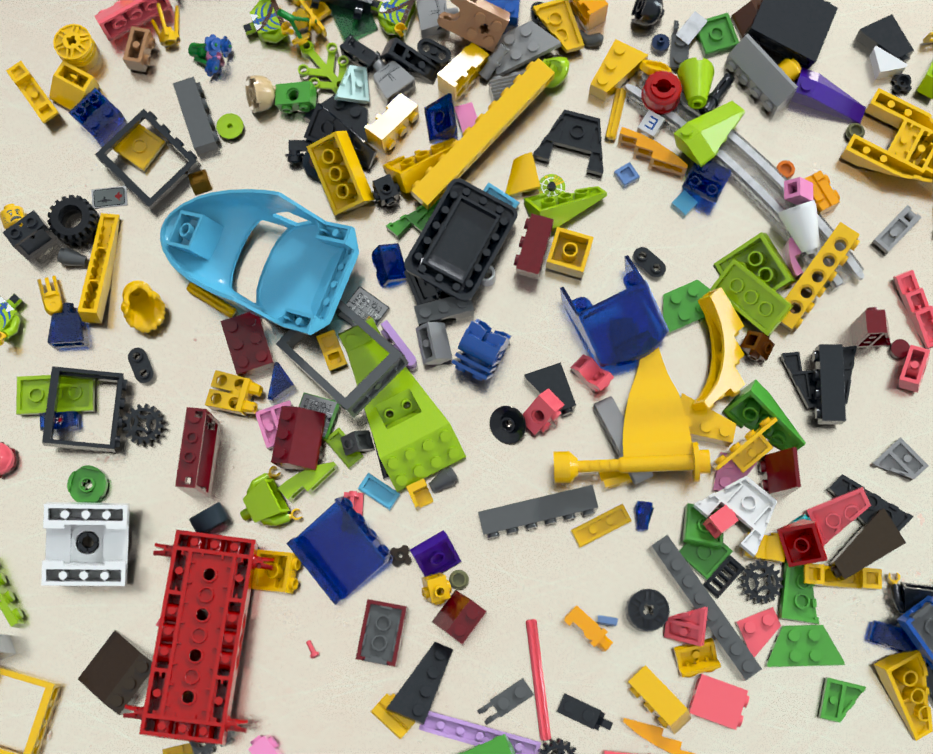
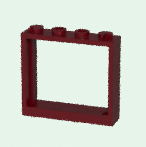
M192 407L186 408L175 487L189 496L209 498L220 422L207 409ZM210 424L215 425L214 430H209Z

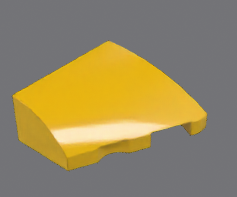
M532 152L515 158L505 193L511 197L521 196L523 192L540 189Z

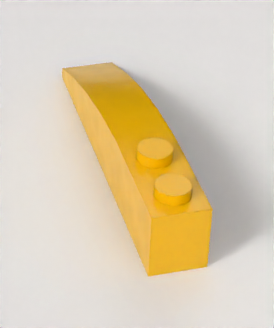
M100 214L77 311L83 322L102 324L117 247L120 216L117 214Z

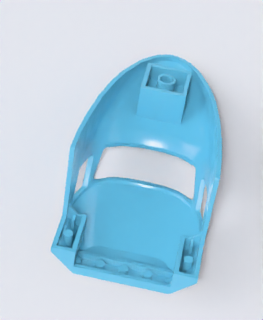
M224 190L200 195L174 209L164 220L160 231L162 250L169 263L190 282L258 317L284 328L308 335L314 334L331 323L359 255L354 227L325 221L284 194L269 190ZM290 212L308 221L297 223L276 213ZM264 220L284 226L287 230L278 238L266 260L256 290V303L232 289L233 273L239 255L250 233L260 221Z

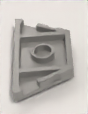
M532 21L503 34L498 42V47L502 43L510 51L500 62V67L496 68L497 76H503L561 47L560 41Z

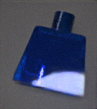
M63 303L62 313L52 314L47 343L53 348L89 345L86 324L82 321L79 313L74 312L73 303Z

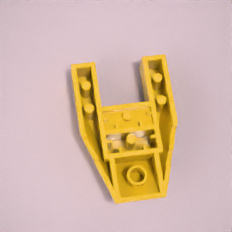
M878 88L865 112L899 129L888 150H885L853 134L840 158L856 166L892 176L933 183L932 115Z

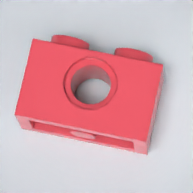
M910 345L899 378V388L918 393L929 361V349Z
M549 388L538 395L523 413L526 427L534 435L540 431L544 433L551 426L549 422L551 420L555 421L562 414L560 410L564 404Z

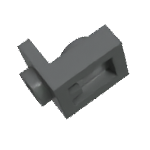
M369 430L353 431L341 437L345 455L374 449Z

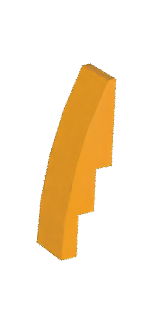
M624 127L621 128L618 140L635 145L634 153L651 157L650 165L685 175L688 164L675 153L638 132Z
M626 718L621 720L638 736L671 754H694L680 750L681 741L662 737L664 728Z

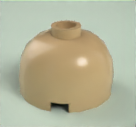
M261 75L248 76L246 81H249V85L245 86L248 105L249 107L253 105L254 108L251 111L253 113L267 111L275 101L276 86H273L267 77Z

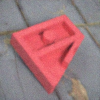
M708 607L669 616L665 623L664 637L703 646Z

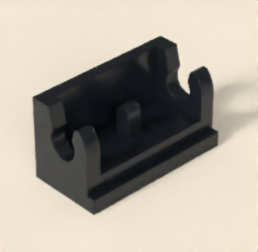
M351 34L340 45L342 55L348 57V59L361 67H367V71L370 73L374 70L373 64L377 60L382 59L378 51L374 52Z

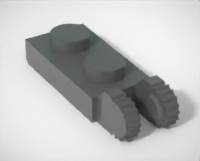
M674 20L673 33L671 34L669 67L671 70H678L679 65L689 58V45L676 36L679 28L678 20Z
M524 678L492 698L489 703L477 711L479 714H483L488 708L494 706L497 713L489 716L484 721L488 725L498 717L504 716L534 694Z

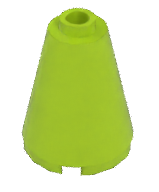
M692 57L679 65L677 77L681 82L688 106L692 109H701L707 103L714 77V66L705 58L697 60V57Z

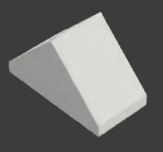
M878 46L874 47L869 56L875 80L901 75L908 65Z

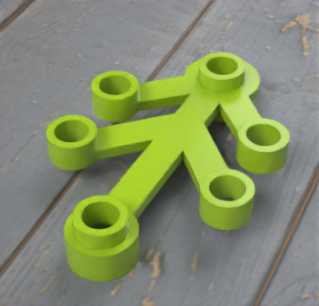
M308 40L304 45H300L301 54L305 57H310L320 69L308 68L307 65L301 64L298 67L299 75L302 77H328L331 82L320 81L317 77H313L309 81L312 83L318 82L315 85L317 89H329L336 94L337 86L341 83L349 66L348 57L343 55L338 58L340 68L337 77L333 72L335 55L338 52L337 45L335 43L327 45L328 58L326 64L315 52L314 44ZM306 45L310 46L308 49L304 48ZM331 47H334V48H335V50H333V51H330L329 49H330ZM342 60L347 61L345 64L340 63ZM302 69H307L304 73L300 72Z

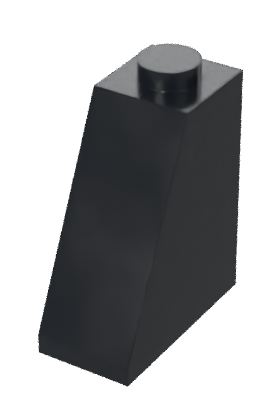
M893 14L861 28L856 35V39L873 51L874 47L878 46L904 63L910 60V56L914 51Z
M561 362L524 375L525 383L537 395H540L549 388L563 402L564 406L560 410L562 416L573 413L576 403Z

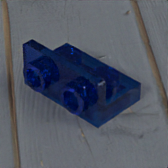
M399 243L378 245L372 252V261L375 263L376 276L378 281H380V285L386 286L389 282L405 281L407 279L404 274L406 269L404 268V260Z

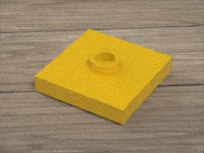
M139 124L113 150L145 172L166 142Z

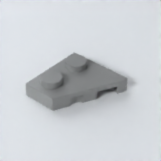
M901 437L872 463L874 466L911 479L918 477L929 466Z

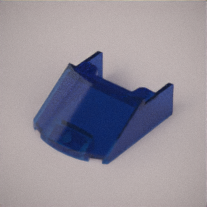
M628 255L624 256L627 274L624 276L623 283L626 289L595 305H592L590 300L585 297L571 300L565 288H560L564 307L600 367H605V365H616L618 367L638 361L657 349L663 339L669 334L668 326L647 280L643 279Z

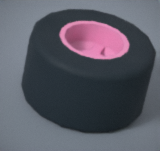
M218 502L194 515L189 521L196 532L205 533L226 521L229 517L221 503Z

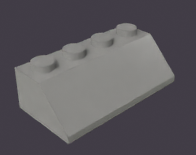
M746 34L727 56L725 61L727 68L738 76L739 81L751 90L752 95L763 103L767 111H771L774 115L791 101L798 86L749 34Z

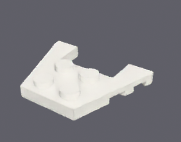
M744 476L716 493L714 492L701 501L699 500L693 507L706 518L720 504L722 506L727 505L729 509H732L736 517L752 530L739 546L754 557L777 500L748 476Z

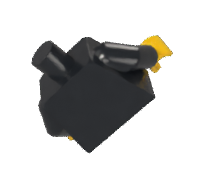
M890 573L886 577L887 582L892 584L890 586L892 600L897 611L902 615L927 596L933 597V586L901 582L899 585V573L895 574L896 580L891 579Z

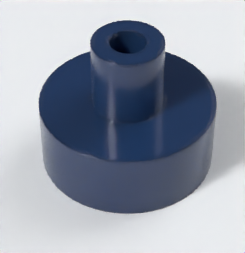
M657 34L652 38L651 48L655 53H665L669 48L670 40L664 34Z

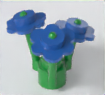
M211 34L210 37L205 38V43L192 42L188 47V53L191 57H194V61L206 65L205 72L209 77L219 70L220 60L216 57L217 52L221 51L224 58H227L232 50V44L227 39V36L220 39ZM207 52H209L211 56H214L212 59L210 58L207 61L202 59L206 56Z

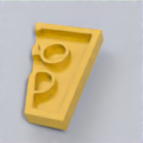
M554 0L533 6L532 10L552 36L560 41L561 47L566 53L584 49V43L569 0Z

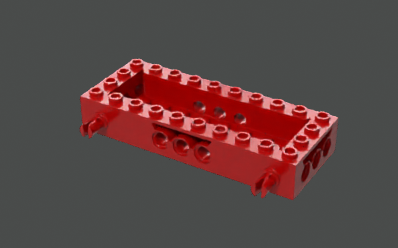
M176 530L173 545L158 543L154 545L156 548L162 549L153 551L154 556L171 557L145 704L144 707L126 704L124 708L134 711V713H123V718L140 719V735L226 746L228 731L247 733L248 729L238 725L249 724V720L231 718V710L254 570L259 568L273 571V566L265 563H274L275 558L257 556L258 543L254 539ZM207 570L215 571V577L212 580L204 578V573ZM205 609L208 611V617L201 621L197 618V613ZM199 650L201 658L195 662L191 661V652ZM187 691H191L194 694V699L190 703L183 701V695Z

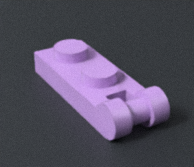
M385 320L381 323V334L386 340L390 339L394 344L393 346L405 356L409 362L406 367L409 370L415 369L417 367L415 356L390 323Z

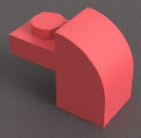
M584 354L570 367L578 378L595 392L598 390L602 391V389L608 387L610 381L614 378L609 371L601 369L592 357Z

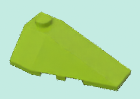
M730 101L687 122L674 132L676 147L700 167L704 166L717 155L719 147L722 143H725L728 134L741 120L745 110L734 101Z
M599 186L576 189L574 193L558 191L556 196L547 197V193L524 198V204L530 217L532 213L554 219L552 227L554 229L605 198L607 192Z

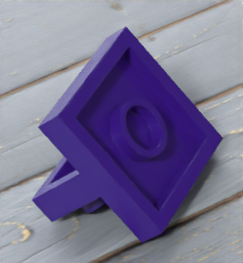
M444 530L410 549L425 577L439 572L443 573L462 562Z

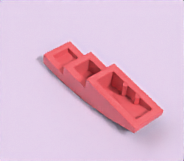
M913 270L894 276L893 278L901 299L917 333L926 348L932 347L933 306L928 304L924 290L919 287Z

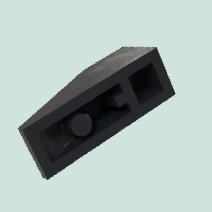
M397 37L387 42L380 56L388 63L395 61L408 73L430 83L434 81L440 69L439 65Z

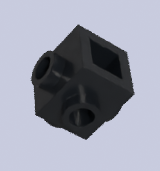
M390 174L373 181L372 187L374 191H372L376 202L379 201L381 206H390L397 202L401 191L398 183L393 182Z

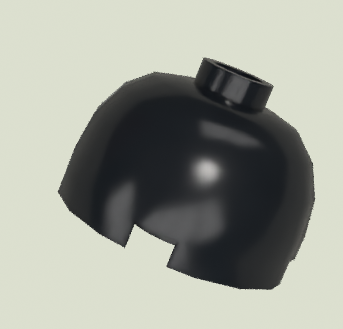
M636 0L631 14L635 15V17L631 21L641 26H650L656 23L658 19L663 17L665 12L663 0Z

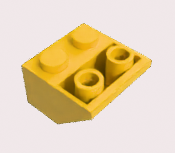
M62 61L53 75L49 99L81 116L100 85L94 76Z

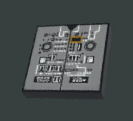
M361 286L358 287L346 303L364 321L372 317L376 326L390 310V307ZM342 311L337 314V317L349 326L353 327L356 325Z

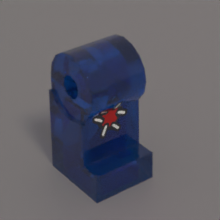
M77 411L56 413L54 433L79 428ZM39 413L40 430L43 432L46 413Z

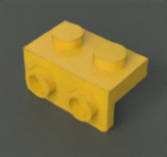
M712 638L705 639L703 646L685 644L673 648L677 668L682 677H694L696 674L713 672L721 668Z

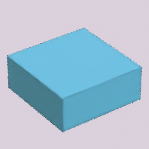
M685 190L671 203L684 217L698 204Z

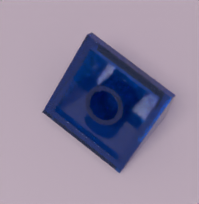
M448 93L424 107L430 142L458 138L452 94Z

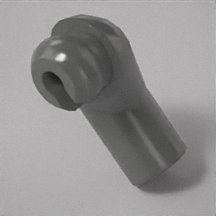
M580 30L583 43L588 47L597 46L604 40V36L601 33L587 35L583 30Z

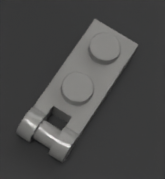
M909 205L872 241L886 254L922 218L919 214L916 215L911 211L912 208ZM904 216L908 217L911 221L908 222Z

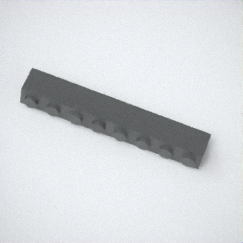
M666 535L649 547L650 551L690 608L694 610L708 607L706 630L742 681H746L762 670L670 537Z

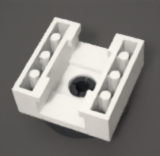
M45 503L43 528H46L45 560L42 561L41 586H125L127 583L128 549L130 543V503ZM87 536L91 537L94 541L91 547L86 546L83 542Z

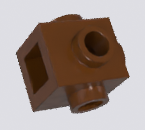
M748 330L740 347L748 354L750 359L754 361L759 359L767 361L775 344L763 332Z

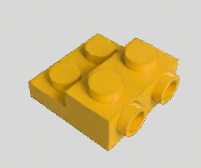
M257 550V556L275 558L274 563H265L272 565L273 571L255 568L251 589L293 594L294 590L298 587L296 572L301 567L299 555L289 552Z

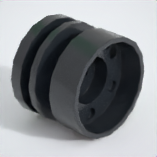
M642 589L631 595L627 600L624 612L628 624L633 629L646 633L663 627L668 620L670 609L665 596L659 591ZM644 605L646 607H652L650 611L652 613L651 615L649 613L646 615L644 614Z

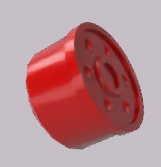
M657 71L651 74L646 80L641 93L642 103L645 108L658 115L668 114L675 110L681 97L682 87L680 80L676 75L668 71Z

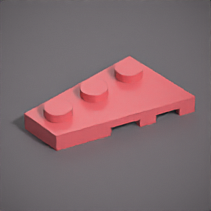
M860 487L808 508L807 512L811 521L816 522L824 546L849 523L867 510L871 504L864 488Z

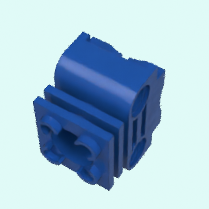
M480 319L471 321L458 345V349L461 351L456 352L455 356L457 358L453 359L451 363L455 364V368L459 371L465 372L466 370L472 373V377L479 381L487 380L493 376V371L497 368L495 365L501 361L512 335L497 330L493 333L491 332L492 328Z

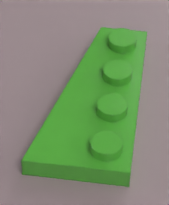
M785 557L779 618L819 624V617H817L816 613L817 602L813 591L814 585L804 584V565L789 567Z

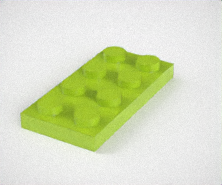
M736 259L730 262L710 288L714 290L722 287L733 308L767 336L772 334L793 307L790 302Z
M51 375L17 377V415L46 414ZM61 377L56 414L95 412V380Z

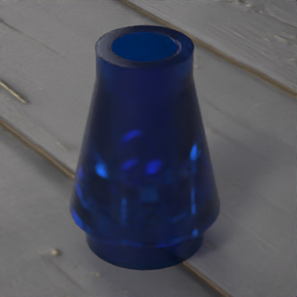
M637 501V506L635 505L637 529L648 530L654 507H652L653 502Z

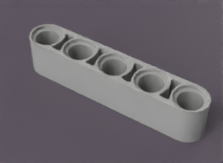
M610 396L594 403L593 406L619 457H623L624 417L613 397ZM653 472L628 473L635 485L653 477Z

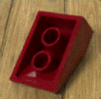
M797 447L770 453L761 458L759 470L763 472L764 479L761 480V488L771 496L790 495L801 487Z

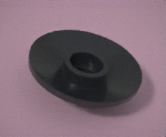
M501 406L494 410L490 417V429L498 440L504 443H515L524 436L526 421L523 414L515 407Z

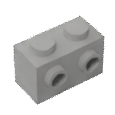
M427 322L415 328L423 364L440 365L453 359L445 323Z

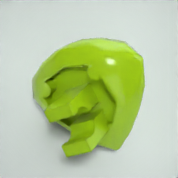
M565 57L544 58L543 62L555 72L554 79L547 87L555 88L566 79L569 72V61Z

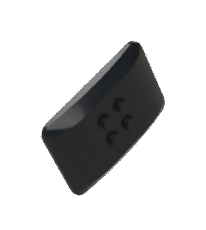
M453 179L405 259L404 268L408 273L460 301L467 302L471 300L517 219L516 209L463 179Z

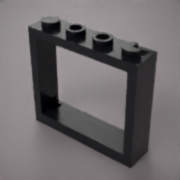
M142 109L95 156L151 211L198 166L196 160L197 156L191 150L187 152L183 148V142L178 137L174 139L170 135L171 131L164 124L160 125L156 121L158 118L151 111L147 112L145 109ZM144 119L188 161L151 198L107 156Z
M52 366L42 444L51 447L115 452L116 447H120L121 436H117L118 428H122L123 424L120 410H124L125 398H122L123 391L127 390V379H124V373ZM61 377L117 382L110 445L53 439Z

